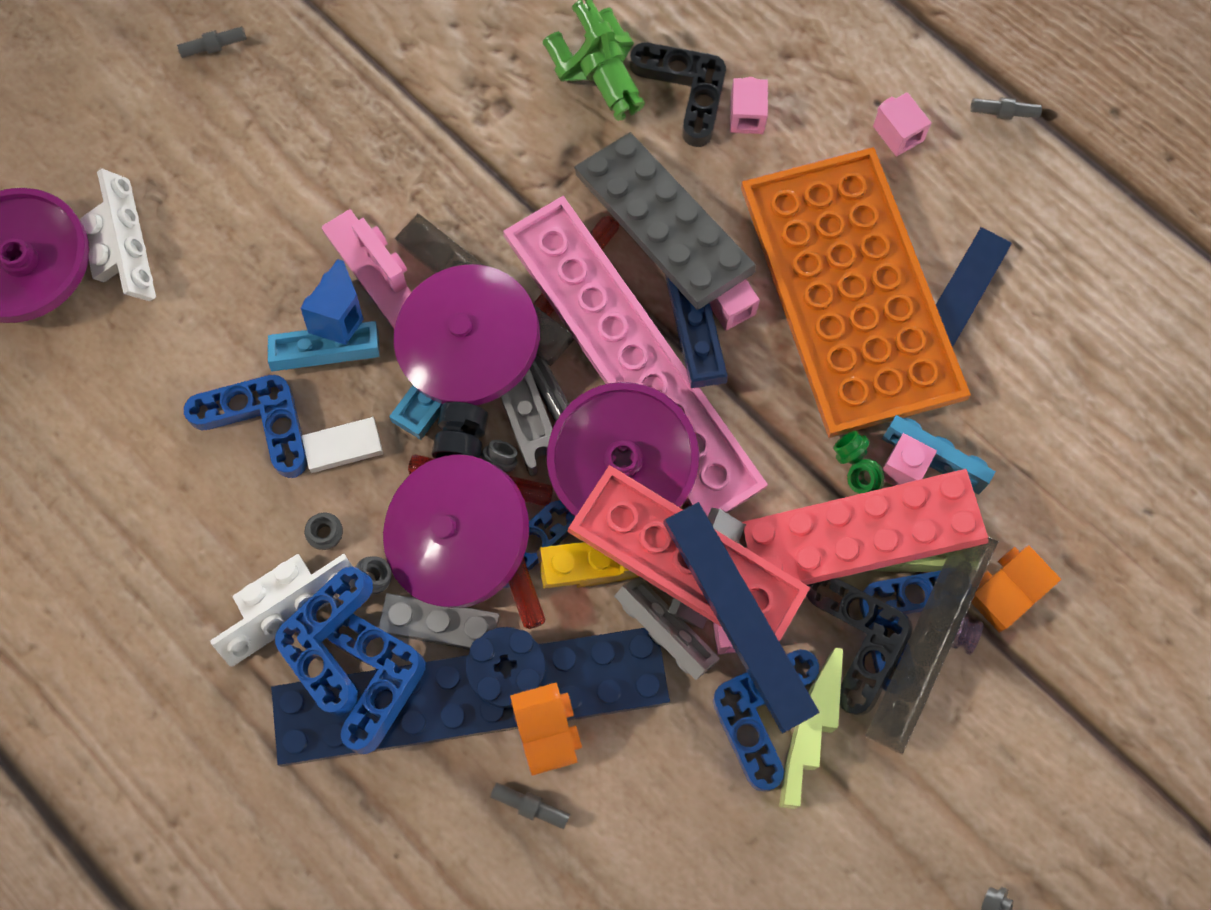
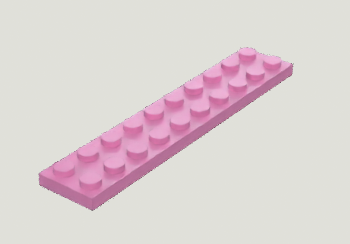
M564 196L503 231L504 238L605 384L631 382L649 386L671 398L686 414L696 434L699 449L697 477L693 489L686 500L689 506L699 502L707 517L711 508H718L729 513L768 486L699 387L690 388L686 368Z

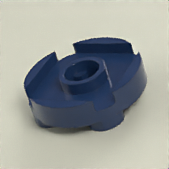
M513 627L495 628L484 633L472 643L466 660V675L471 688L483 701L498 708H513L510 695L540 687L545 677L546 666L541 647L527 631L518 630ZM503 657H508L510 662L516 661L517 668L511 670V676L508 678H504L502 672H495V665H499L500 659Z

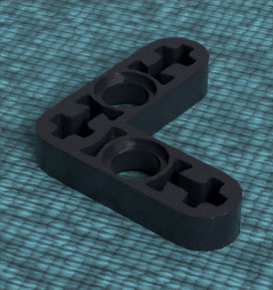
M642 42L635 45L630 52V68L636 76L691 87L683 121L682 137L688 145L693 147H702L708 144L713 135L725 80L726 64L724 60L713 54ZM643 56L649 57L647 64L640 62ZM660 59H663V68L658 67ZM673 61H682L686 64L687 68L676 72L671 70L668 65ZM708 69H714L711 84L705 83ZM700 95H707L713 99V103L709 106H700L696 103L695 98ZM697 117L703 118L700 134L694 133Z
M837 578L807 585L810 587L807 597L814 606L867 633L841 683L840 706L842 709L854 715H865L875 706L913 631L912 623L903 612ZM831 582L829 589L843 597L840 606L839 603L828 597H824L820 602L821 594L816 592L819 585L826 587ZM846 589L849 590V592L844 596V591ZM856 599H864L869 605L867 616L861 620H854L849 614V606ZM839 606V611H835V608ZM882 607L883 611L878 614V608ZM877 614L891 622L896 617L900 618L898 625L903 628L900 635L893 633L888 638V629L874 622ZM874 622L873 630L869 629V626ZM873 651H879L885 657V667L878 673H870L865 667V658ZM858 672L866 678L877 681L874 688L870 684H865L862 690V696L866 698L865 703H856L852 707V698L848 696L850 690L857 691L863 682L856 678Z

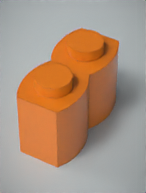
M1030 545L1021 551L1014 546L997 561L1002 567L993 576L987 570L971 584L975 591L967 599L999 633L1011 626L1061 580Z
M556 682L510 695L531 776L578 763L575 750L582 749V744L577 726H568L567 718L574 716L568 692L560 694Z

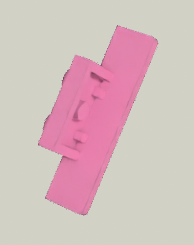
M349 209L324 224L322 230L386 320L395 329L396 320L402 305L412 293L407 287L403 274L407 271V268L396 252L391 255L385 248L388 243L377 226L371 229L364 218L358 220L352 210Z

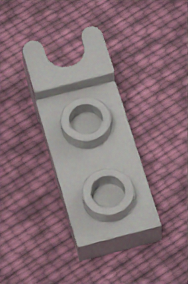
M529 369L523 379L500 398L530 476H536L538 472L536 460L541 455H547L548 442L553 428Z

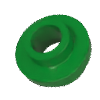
M857 431L849 432L841 437L833 447L837 453V461L840 464L849 463L851 465L859 462L868 453L867 447L870 443L865 435H860Z
M861 459L850 467L847 481L850 488L858 494L879 490L884 484V472L876 461ZM865 471H868L870 474V483L865 480Z

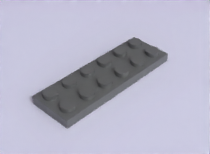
M631 132L574 166L576 176L697 310L756 273V264Z

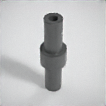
M241 26L217 33L216 30L202 34V38L178 44L177 46L181 57L184 58L205 51L209 54L221 51L223 46L247 40V37Z
M1000 97L999 101L973 98L970 111L996 114L997 118L1012 119L1013 116L1039 119L1042 105L1018 103L1013 98Z
M496 783L490 798L518 809L519 815L530 820H534L536 817L561 829H565L570 814L543 803L542 797L528 791L526 794H522Z

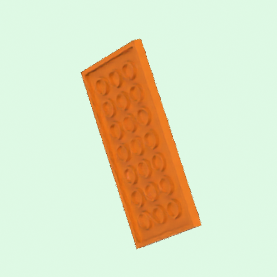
M874 147L742 181L741 190L828 438L893 421L896 415L904 418L969 399L971 396Z

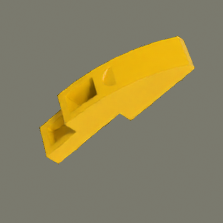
M585 542L540 547L537 551L544 589L576 585L577 588L639 577Z

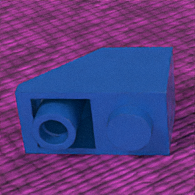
M337 259L330 270L324 273L321 282L312 294L305 298L300 309L308 333L346 345L364 319L344 261Z

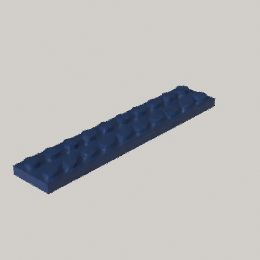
M645 628L539 644L546 666L545 677L540 687L557 682L560 694L568 692L574 716L567 718V721L670 704L661 646L651 639L649 632ZM468 655L425 662V671L422 678L380 745L372 752L518 729L513 708L493 706L483 701L473 691L466 675ZM503 657L500 659V664L495 665V672H502L504 678H508L511 676V670L517 668L516 661L510 662L508 657ZM413 664L403 665L399 667L401 669L409 670ZM377 670L346 674L356 687L357 702ZM301 682L271 686L278 766L283 767L358 755V753L347 748L341 739V729L351 711L341 716L323 711ZM329 683L326 684L325 687L330 688L335 695V699L332 702L338 704L341 701L339 697L341 690L332 687ZM382 690L377 694L375 698L376 709H384L391 704L393 699L391 690ZM369 711L365 715L376 723L380 719ZM360 728L355 732V735L363 740L369 734Z

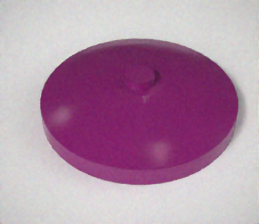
M33 188L0 190V323H18L41 317L65 302L82 281L89 261V240L81 220L63 200L51 193Z
M474 264L444 269L419 284L402 305L394 329V350L404 375L419 392L442 404L446 402H464L481 405L506 394L527 374L536 357L540 340L538 315L525 289L514 278L501 270Z
M616 382L600 385L588 390L574 399L557 419L549 438L547 467L550 481L558 498L567 510L576 517L608 466L611 465L681 508L693 489L699 465L698 442L691 422L683 410L671 398L646 385Z
M448 455L436 458L412 472L399 486L389 504L383 529V544L387 563L398 583L413 597L425 603L445 608H464L479 604L498 593L507 585L518 570L528 543V512L524 498L517 485L497 466L483 459L468 455Z

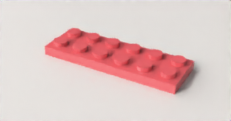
M609 465L569 526L568 532L721 626L663 524L666 518L683 509ZM715 530L780 642L810 587Z
M967 469L742 522L746 524L744 535L747 549L805 585L988 544V535Z

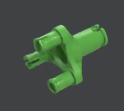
M578 0L573 4L572 10L576 13L586 31L584 35L586 40L574 56L572 55L563 39L562 33L559 31L548 35L542 44L546 47L556 65L554 71L560 81L594 80L609 109L614 111L613 116L615 120L626 119L625 111L629 110L630 115L633 116L645 105L643 98L639 97V91L623 64L634 42L629 33L624 32L612 8H605L598 12L593 0H585V4L582 0Z

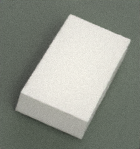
M374 417L301 436L308 468L311 473L383 455Z

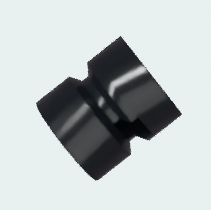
M444 403L441 406L438 427L442 431L435 435L431 453L432 457L436 459L448 455H468L480 458L483 444L478 438L485 435L489 417L488 412L481 407L469 403Z

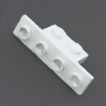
M100 169L97 174L103 202L80 218L88 235L89 263L92 277L95 280L106 282L119 273L125 295L151 301L156 298L130 181L128 178Z
M296 554L232 596L244 619L210 640L212 646L229 666L236 665L274 640L279 627L334 575L343 568L352 566L345 554H342L311 574L300 555ZM354 579L349 582L351 589L355 587ZM335 594L334 598H338L340 595ZM324 603L320 606L318 610H320L329 603Z

